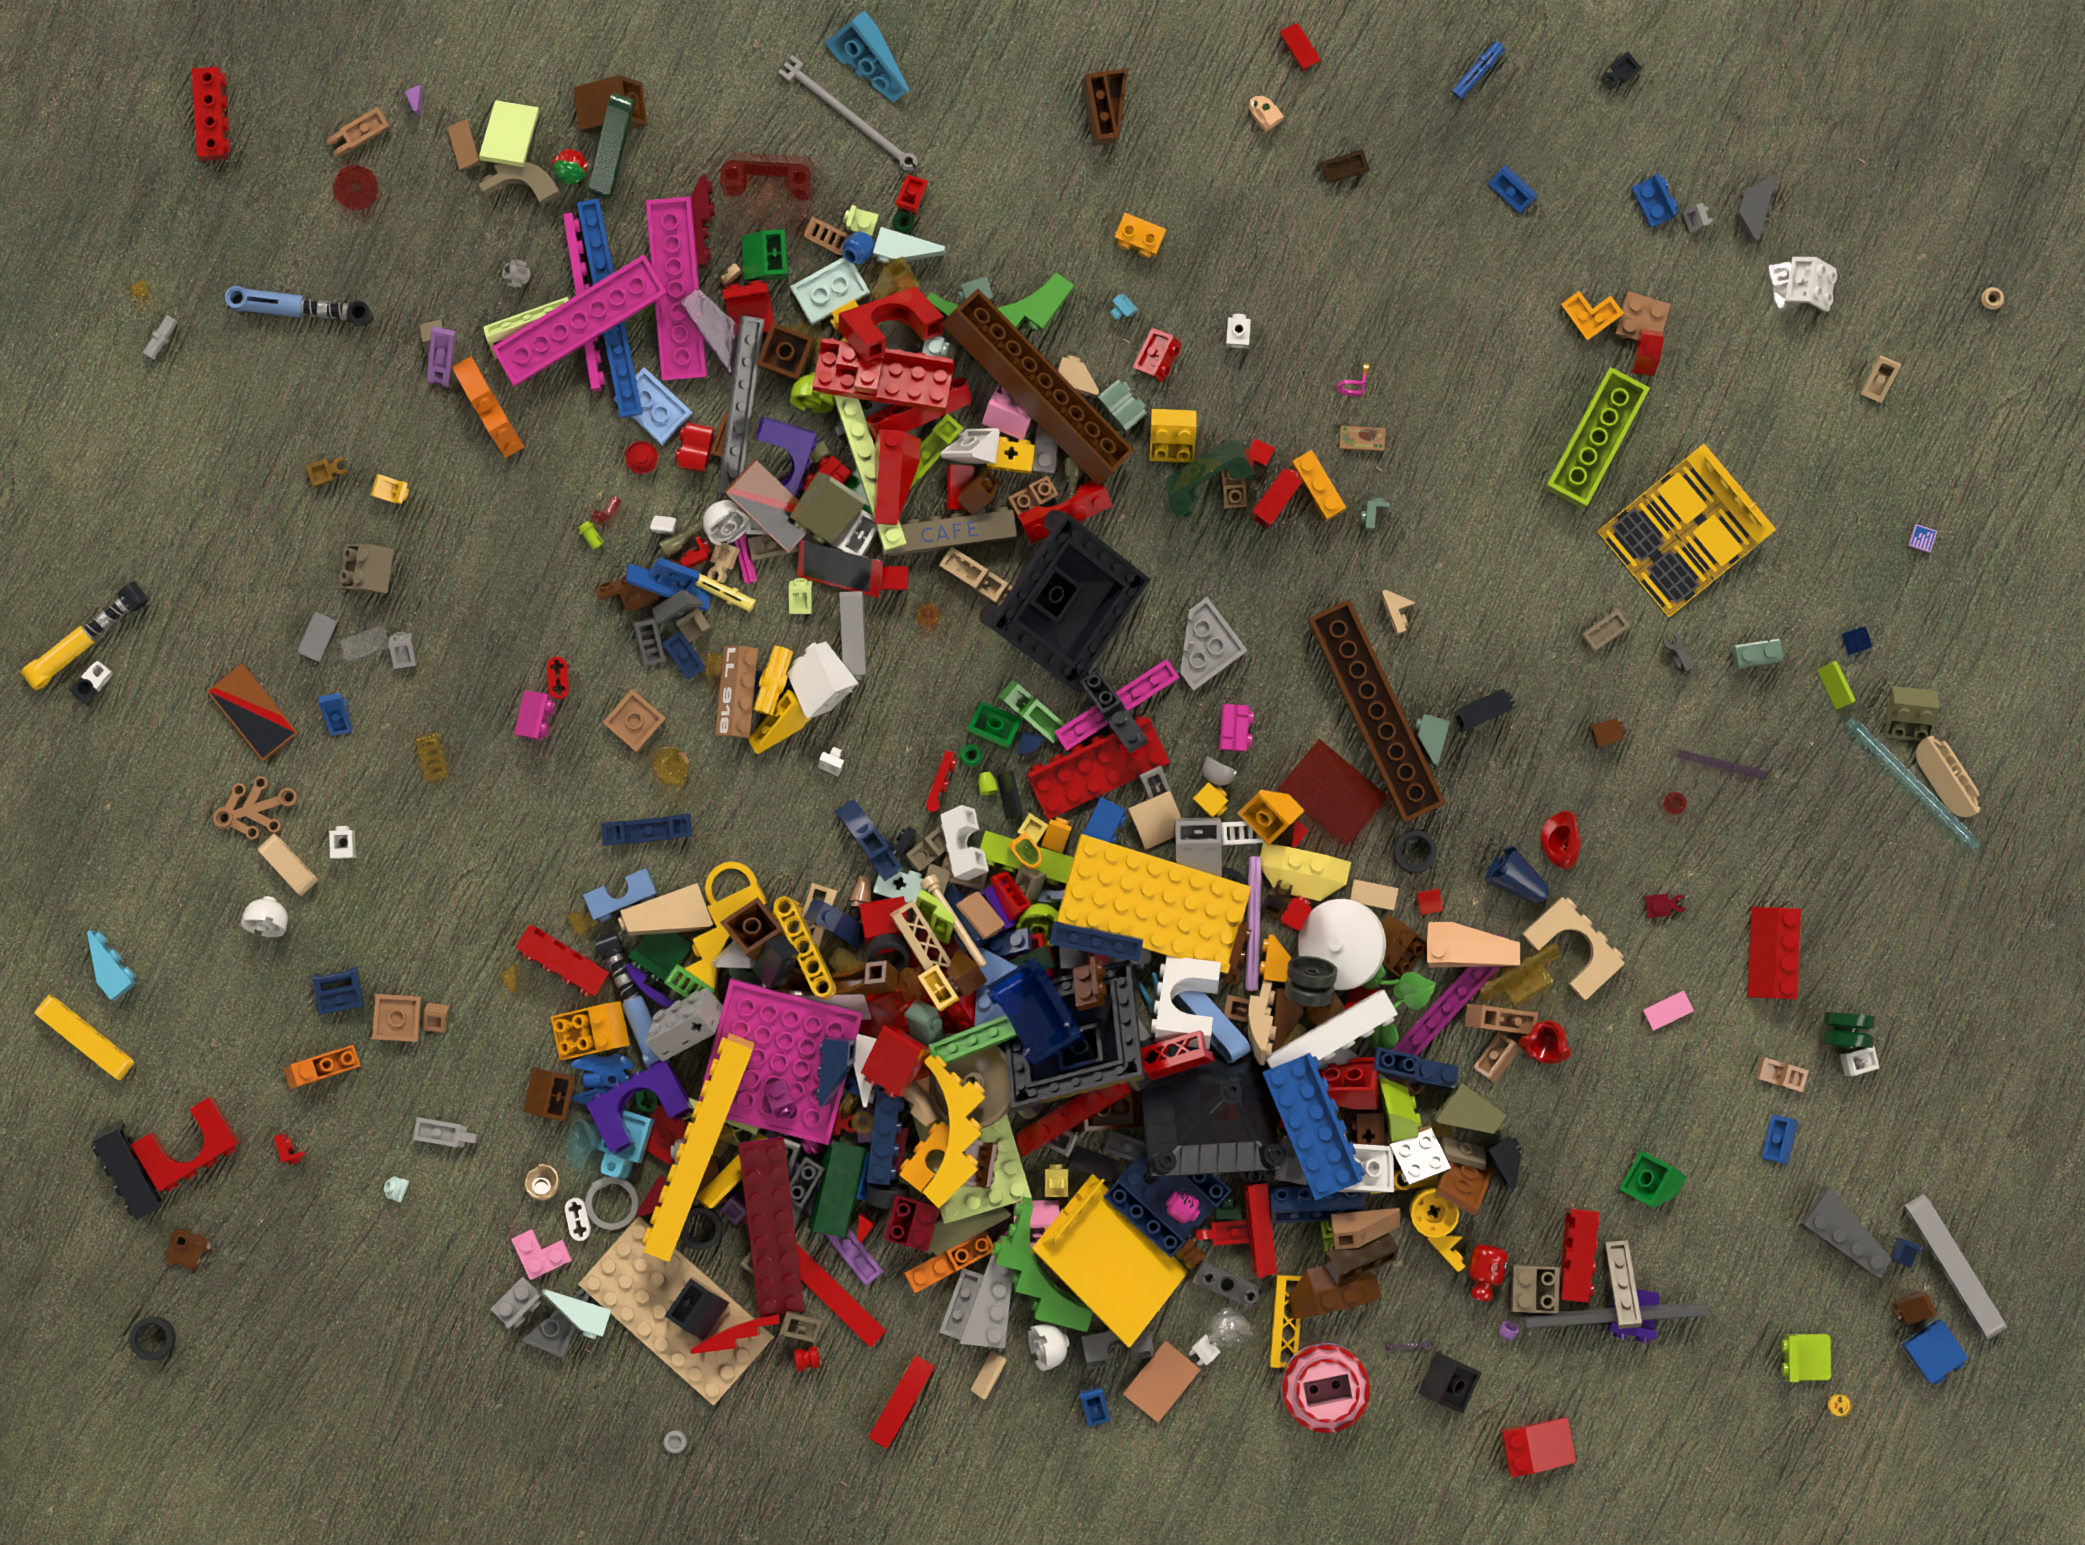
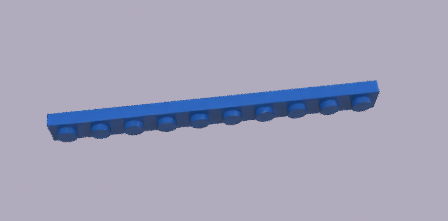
M599 198L577 203L593 285L614 273ZM625 321L603 333L621 419L643 414Z

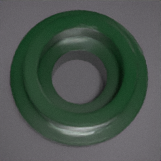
M907 211L896 213L892 220L893 228L902 234L910 232L915 224L914 217ZM905 219L908 221V224L901 226L899 222Z

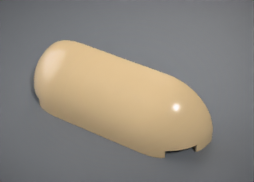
M1929 736L1922 740L1916 751L1918 764L1945 806L1953 814L1960 817H1971L1980 811L1977 797L1980 796L1979 792L1949 745L1945 741L1939 742L1934 739V736Z

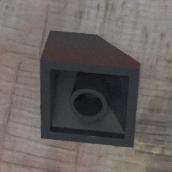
M1507 1135L1484 1149L1506 1189L1513 1190L1516 1188L1521 1161L1519 1151L1522 1148L1516 1138L1512 1139Z

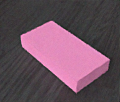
M1681 991L1642 1011L1652 1031L1694 1010L1685 992Z

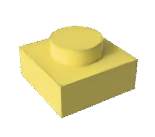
M1029 813L1017 833L1022 835L1024 832H1027L1037 845L1048 824Z

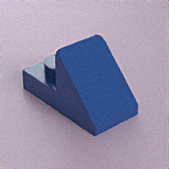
M341 692L319 697V705L330 736L353 732L347 700L342 698Z

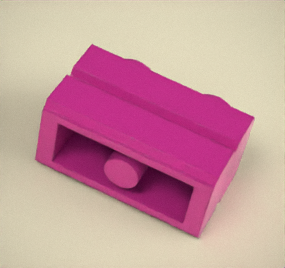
M1222 705L1220 751L1246 752L1247 747H1251L1252 734H1248V726L1253 725L1254 712L1250 711V706Z

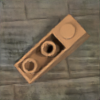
M1400 1209L1331 1214L1335 1250L1358 1248L1399 1228Z

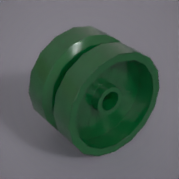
M1824 1012L1823 1023L1826 1026L1838 1028L1837 1031H1824L1822 1044L1836 1045L1838 1048L1858 1049V1047L1873 1048V1036L1871 1034L1859 1033V1029H1873L1875 1016Z

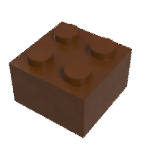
M772 322L756 364L760 369L796 382L799 378L805 376L817 341L814 337Z

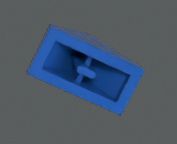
M1102 1386L1080 1392L1089 1427L1111 1421Z

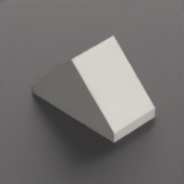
M1874 1046L1873 1048H1863L1840 1054L1845 1076H1855L1879 1068Z

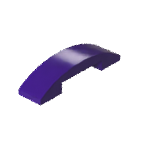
M628 963L626 968L629 974L644 993L667 1008L675 1003L669 997L646 984L649 978L647 973Z

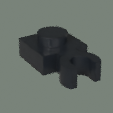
M1627 51L1610 66L1613 72L1605 73L1601 81L1603 82L1607 78L1612 79L1613 84L1608 88L1611 91L1617 86L1619 79L1625 84L1641 71L1642 67Z

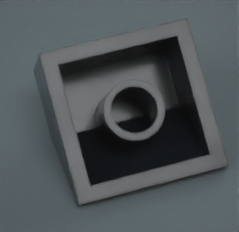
M1436 1352L1426 1376L1421 1382L1418 1393L1463 1414L1482 1372L1440 1352Z

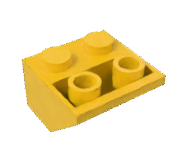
M1152 409L1149 461L1194 463L1196 411Z

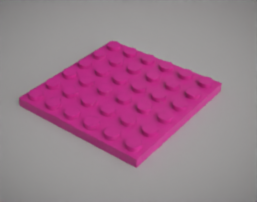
M730 978L703 1085L705 1080H711L712 1076L708 1074L714 1058L719 1060L720 1054H717L722 1037L727 1039L728 1034L731 1033L754 1042L753 1051L726 1119L829 1145L846 1077L830 1104L818 1107L819 1100L816 1098V1092L820 1086V1078L818 1077V1068L822 1059V1055L819 1052L820 1044L823 1038L829 1036L856 1039L863 1012ZM785 1078L797 1110L793 1111L790 1116L777 1118L771 1110L764 1086ZM700 1096L699 1101L702 1102L704 1097Z

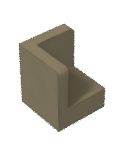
M699 608L676 621L677 626L689 643L712 630Z

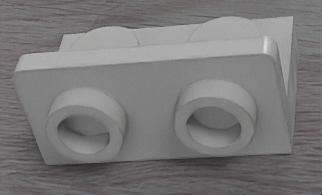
M523 1276L490 1310L506 1324L505 1327L507 1329H510L512 1326L517 1328L525 1320L523 1315L528 1310L533 1312L542 1303L539 1299L543 1295Z

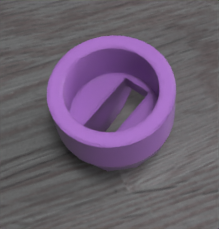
M1503 1321L1499 1329L1500 1337L1502 1339L1506 1338L1507 1341L1513 1340L1519 1332L1518 1326L1510 1321Z

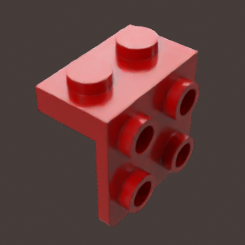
M760 280L752 281L749 283V286L741 287L740 284H733L727 286V289L722 290L726 303L730 334L733 338H738L741 316L764 319L763 333L769 332L772 322L774 323L767 283H763Z

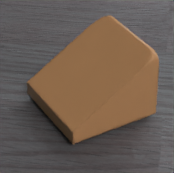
M427 1003L424 1009L423 1030L445 1033L449 1006Z

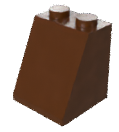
M618 75L573 87V101L576 105V123L579 131L594 134L648 126L642 82Z
M758 897L720 922L743 953L754 960L758 959L766 940L781 934L785 936L784 929Z

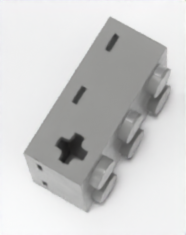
M707 987L699 992L695 991L688 998L682 1001L678 1000L664 1011L659 1010L655 1013L645 1043L663 1062L715 1034L723 1005Z

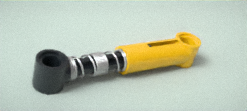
M135 581L124 586L118 592V598L114 601L115 603L112 606L109 605L106 611L102 610L96 616V619L93 618L90 624H85L86 627L80 625L43 656L32 661L21 670V675L34 691L47 685L56 673L94 644L95 636L97 634L101 635L102 630L110 628L114 624L113 622H117V618L124 616L128 612L138 611L149 601L147 595Z

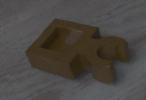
M1280 879L1277 881L1274 891L1269 890L1260 908V911L1277 919H1280L1290 901L1288 897L1293 889L1291 884L1288 889H1282L1280 887L1282 880Z

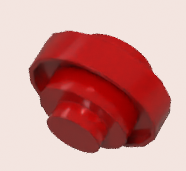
M647 441L634 442L628 447L625 455L627 466L637 474L652 472L656 468L659 459L656 448Z

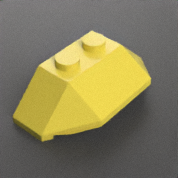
M1266 843L1262 844L1260 854L1261 870L1272 887L1275 888L1277 881L1280 879L1282 880L1280 885L1282 889H1288L1290 884L1293 885L1290 895L1321 901L1347 884L1351 865L1349 861L1274 844L1268 846Z

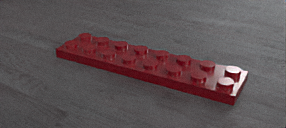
M784 1137L738 1143L759 1318L775 1314H786L787 1311H805Z

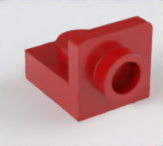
M700 536L695 538L700 550H690L684 553V557L680 559L684 567L692 568L710 560L708 553L711 552L707 541H702Z
M286 1134L274 1136L281 1163L288 1162L289 1165L302 1162L301 1157L306 1156V1152L301 1151L292 1154L291 1150H294V1145L291 1137H287Z

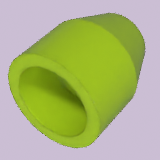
M991 772L981 773L978 782L980 795L986 796L997 793L996 780Z

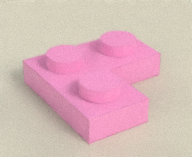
M533 1229L511 1239L530 1280L572 1261L563 1240L542 1249Z

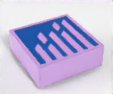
M1915 524L1908 546L1930 553L1937 531Z

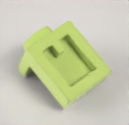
M852 205L850 211L846 210L843 223H846L847 231L854 233L858 231L864 232L873 238L879 216L875 213L857 209L856 206Z
M804 578L790 581L789 614H812V581H807Z

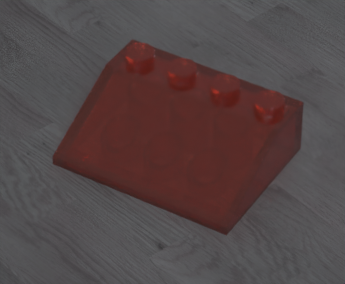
M1318 739L1276 790L1278 793L1289 794L1305 810L1303 813L1344 848L1352 842L1388 798L1387 794L1320 739Z

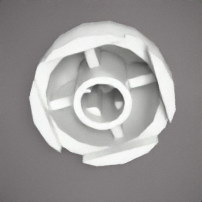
M722 500L712 504L703 516V528L712 543L721 545L720 542L727 541L729 544L746 532L748 528L746 523L747 521L749 522V518L735 502Z
M265 896L263 899H257L249 903L243 913L241 926L251 933H254L255 930L263 931L261 936L279 937L283 936L284 932H286L288 915L284 907L276 902L275 898Z
M1045 1323L1032 1326V1330L1028 1331V1342L1031 1354L1036 1352L1039 1359L1035 1361L1039 1369L1046 1371L1061 1364L1065 1360L1067 1347H1069L1067 1335L1063 1334L1058 1327L1052 1324Z

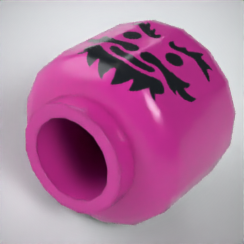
M1175 1190L1165 1204L1168 1215L1181 1224L1189 1220L1193 1222L1200 1213V1210L1197 1209L1199 1200L1186 1190H1180L1179 1192Z

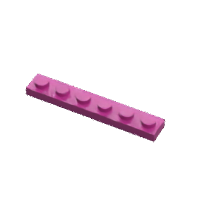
M1168 659L1118 690L1116 694L1121 699L1126 710L1130 711L1180 677ZM1093 706L1056 730L1054 734L1064 749L1068 751L1105 727L1107 723L1097 708Z

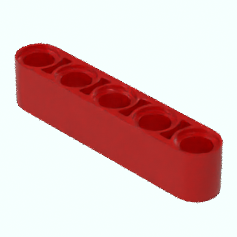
M963 377L952 379L946 413L892 405L870 415L867 418V423L873 441L875 442V437L880 429L907 432L970 404L972 397L967 380Z

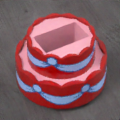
M1318 1342L1301 1348L1288 1360L1282 1372L1280 1392L1286 1410L1299 1424L1312 1431L1333 1433L1348 1428L1361 1417L1368 1404L1370 1383L1362 1362L1352 1351L1339 1344ZM1335 1380L1340 1382V1386L1337 1389L1332 1388V1382ZM1316 1385L1318 1387L1317 1392L1310 1393V1386Z

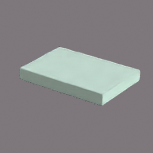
M844 257L790 286L811 326L832 316V311L853 299L857 302L870 295V291L855 265L849 263Z

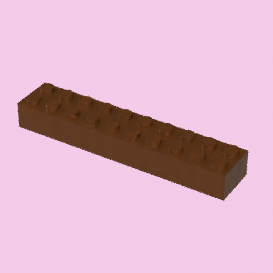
M979 289L974 291L941 323L1098 486L1113 474L1135 451Z
M1350 599L1309 617L1307 620L1308 625L1402 824L1446 804Z

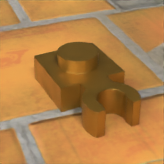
M338 457L332 464L326 458L306 465L312 487L315 488L335 481L334 474L346 475L349 473L347 468L343 470L338 469V465L341 462H345V458Z

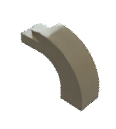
M526 161L524 167L501 163L494 165L498 174H490L482 179L483 182L479 184L485 196L509 184L519 183L526 185L533 190L542 206L561 196L552 178L539 166Z

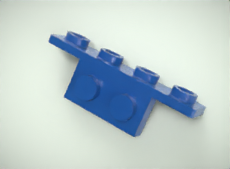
M660 557L650 570L631 563L628 564L626 583L670 598L680 590H685L702 601L703 605L699 609L704 611L709 609L710 593L694 586L700 578V572Z

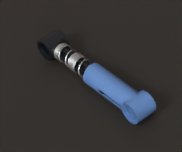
M239 286L229 288L225 294L226 303L237 312L249 311L300 318L306 314H311L313 317L317 315L320 318L331 317L334 319L337 317L360 327L368 325L373 318L371 308L360 300L349 302L348 304L344 303L343 305L340 302L339 304H332L330 301L325 300L315 302L309 299L307 301L302 295L243 289ZM242 294L243 300L241 303L234 304V297ZM358 309H365V315L362 318H355V313Z
M616 931L595 939L594 942L601 959L607 961L608 968H611L613 971L612 977H615L614 982L617 988H620V995L624 998V1003L621 1005L641 1049L647 1069H650L652 1063L660 1060L645 1043L653 1020L643 996H637L638 992L635 991L633 986L635 983H632V977L626 970L627 965L622 960L624 959L622 956L624 952L623 946Z

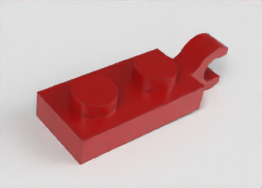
M1247 1220L1211 1222V1229L1195 1230L1197 1240L1212 1239L1213 1246L1250 1243Z

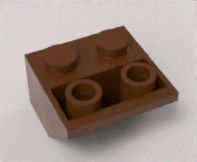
M1387 914L1381 923L1386 938V951L1382 965L1389 972L1401 978L1404 973L1411 971V968L1427 947V942L1407 925Z
M533 1067L523 1112L555 1120L568 1121L578 1077Z

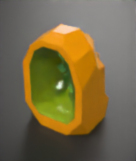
M1024 832L1008 845L1026 868L1035 870L1041 865L1043 858L1041 850L1027 832Z

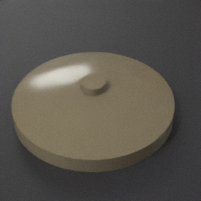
M999 1045L961 1058L944 1067L950 1074L954 1071L963 1080L961 1083L963 1087L969 1081L973 1084L977 1081L986 1090L983 1094L987 1098L967 1116L969 1119L975 1118L982 1126L981 1129L998 1122L1011 1108L1006 1051ZM931 1071L929 1078L931 1101L939 1115L950 1123L944 1092L936 1076Z

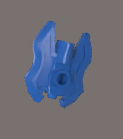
M619 1053L609 1057L589 1054L573 1061L572 1067L593 1072L584 1074L583 1081L584 1088H594L593 1090L574 1095L573 1100L586 1105L591 1102V1098L595 1095L611 1091L610 1088L619 1082H627L629 1075H626L624 1069H633V1064Z

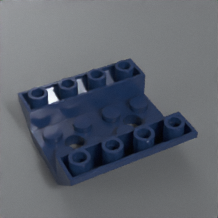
M1144 1149L1117 1178L1103 1197L1172 1258L1186 1242L1187 1237L1232 1190L1215 1174L1156 1177L1153 1183H1146L1143 1175L1148 1169L1146 1150ZM1175 1190L1177 1192L1186 1190L1199 1200L1197 1209L1200 1210V1213L1193 1222L1189 1220L1181 1224L1168 1215L1165 1204Z

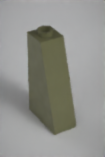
M1000 1207L944 1224L942 1218L936 1224L930 1250L927 1253L930 1255L934 1253L937 1256L1009 1218L1011 1213L1005 1207Z

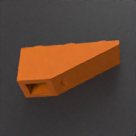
M354 1045L290 1064L283 1068L289 1088L292 1090L360 1067Z

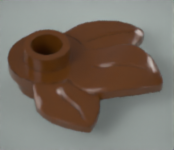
M184 1228L176 1229L170 1236L171 1245L166 1251V1259L170 1266H175L181 1262L185 1268L197 1270L200 1264V1254L211 1251L212 1247L203 1235L191 1234L189 1230ZM183 1237L186 1242L180 1244L177 1239Z

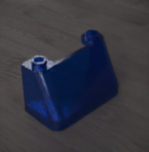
M1036 958L1030 959L987 986L990 990L987 993L993 1005L998 1003L1022 1041L1025 1049L1022 1054L1028 1064L1032 1062L1033 1065H1037L1085 1039L1046 970Z

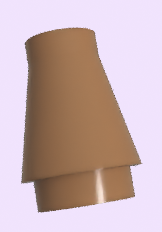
M858 876V881L849 900L851 908L860 910V904L871 902V878Z

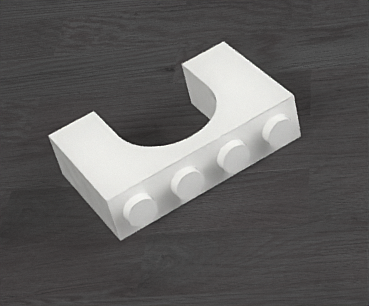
M1166 957V964H1161L1160 978H1163V983L1158 982L1157 996H1160V1001L1156 1000L1154 1014H1158L1157 1019L1152 1020L1151 1033H1155V1042L1160 1043L1201 1030L1204 1033L1206 1049L1210 1048L1213 1017L1183 1013L1171 1001L1176 995L1185 991L1217 994L1221 962ZM1198 1039L1191 1040L1188 1046L1199 1048Z

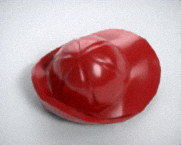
M1564 810L1550 817L1543 825L1541 845L1547 858L1555 866L1566 870L1572 868L1577 862L1581 849V839L1578 835L1574 813Z

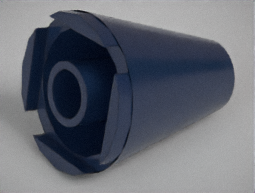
M1509 845L1503 850L1505 853L1503 857L1499 858L1497 856L1490 865L1485 876L1488 879L1485 882L1534 904L1544 902L1549 895V886L1517 848Z

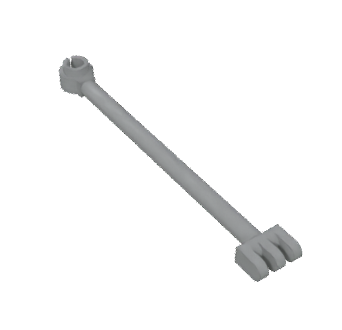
M793 55L790 56L789 60L795 64L794 67L785 62L783 66L789 73L787 74L784 70L780 69L778 71L779 75L789 83L795 77L898 159L902 170L905 172L915 171L913 165L917 168L918 161L914 154L904 153L801 72L800 70L804 64ZM907 158L912 159L913 165H906L905 160Z

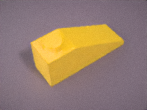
M787 690L776 704L773 715H767L750 736L748 741L755 753L759 754L801 730L810 721L805 716L796 693Z

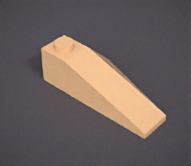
M1429 922L1427 963L1429 968L1520 966V943L1454 922Z

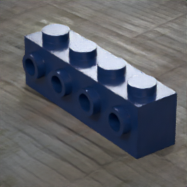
M877 1091L867 1183L890 1185L891 1180L895 1181L897 1167H893V1158H898L899 1144H895L896 1135L901 1133L902 1121H898V1114L903 1112L904 1098L898 1096L893 1098L883 1091Z
M1309 1186L1270 1188L1269 1203L1272 1224L1331 1221V1214L1363 1211L1361 1192H1335L1315 1201Z

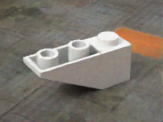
M857 1034L854 1068L863 1107H868V1103L873 1104L876 1091L872 1090L873 1085L865 1081L864 1078L866 1076L860 1072L873 1048L876 1038Z

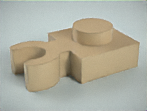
M720 542L721 545L715 546L710 559L715 565L708 571L707 576L708 578L715 579L718 573L717 581L724 583L727 578L726 569H733L740 549L725 542Z

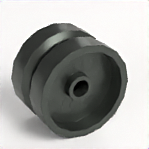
M1299 956L1292 958L1288 962V978L1285 981L1284 995L1289 1000L1305 1006L1318 1007L1330 1004L1334 998V984L1338 973L1337 967L1332 962L1319 957Z

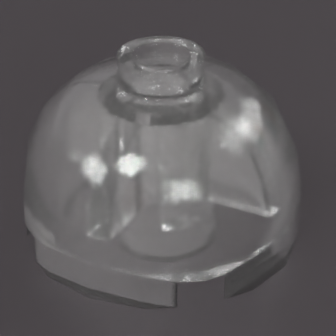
M1232 1307L1220 1309V1313L1214 1315L1207 1326L1209 1345L1226 1346V1343L1234 1342V1345L1252 1340L1253 1330L1249 1319L1245 1314L1233 1311Z

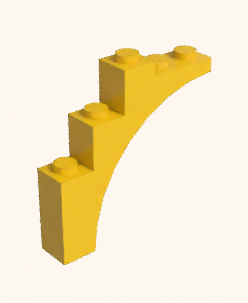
M755 883L708 906V913L713 925L716 924L717 927L693 939L695 944L692 945L696 956H701L702 960L685 969L714 988L716 991L713 995L718 1001V972L720 967H713L711 963L727 947L731 938L720 922L757 897L764 905H767L768 902L759 883ZM681 972L679 973L680 976L677 977L678 982L680 981V979H681L682 976L684 975V974H682ZM687 978L682 985V989H685L690 983V978ZM695 983L690 992L697 989L699 984Z
M930 1055L924 1062L936 1076L944 1092L949 1111L950 1131L943 1162L934 1179L924 1189L923 1193L938 1208H941L979 1170L976 1166L979 1162L970 1153L965 1155L964 1152L983 1134L980 1131L982 1126L975 1118L969 1119L967 1116L987 1097L983 1094L986 1090L977 1081L974 1084L969 1081L963 1087L961 1085L963 1080L954 1071L950 1074L944 1068L947 1064L940 1056L934 1057Z

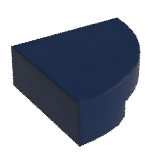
M1022 732L1017 754L1024 755L1035 751L1042 744L1044 737Z

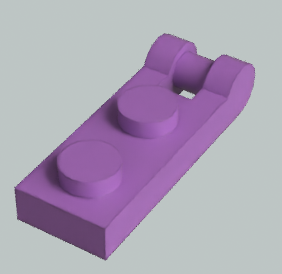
M433 327L427 383L435 384L436 382L441 383L444 387H450L456 331Z

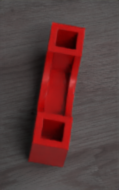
M1092 480L1079 486L1075 495L1069 500L1052 507L1036 506L1019 514L1018 518L1032 544L1048 537L1050 531L1044 526V518L1051 510L1064 511L1080 522L1113 507L1103 483L1098 486Z

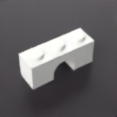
M961 805L941 814V827L945 834L946 850L949 853L950 868L954 877L968 881L988 872L984 850L967 847L969 836L979 830L975 809Z

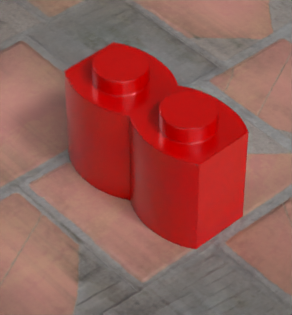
M687 423L685 428H681L679 440L683 442L681 449H677L675 455V462L678 463L679 469L706 474L715 433L713 427Z

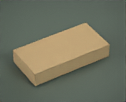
M1354 879L1350 900L1357 901L1363 905L1394 911L1399 888Z

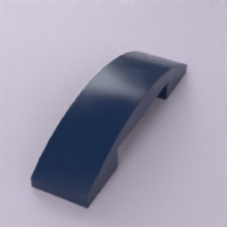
M691 814L601 823L603 846L693 836Z

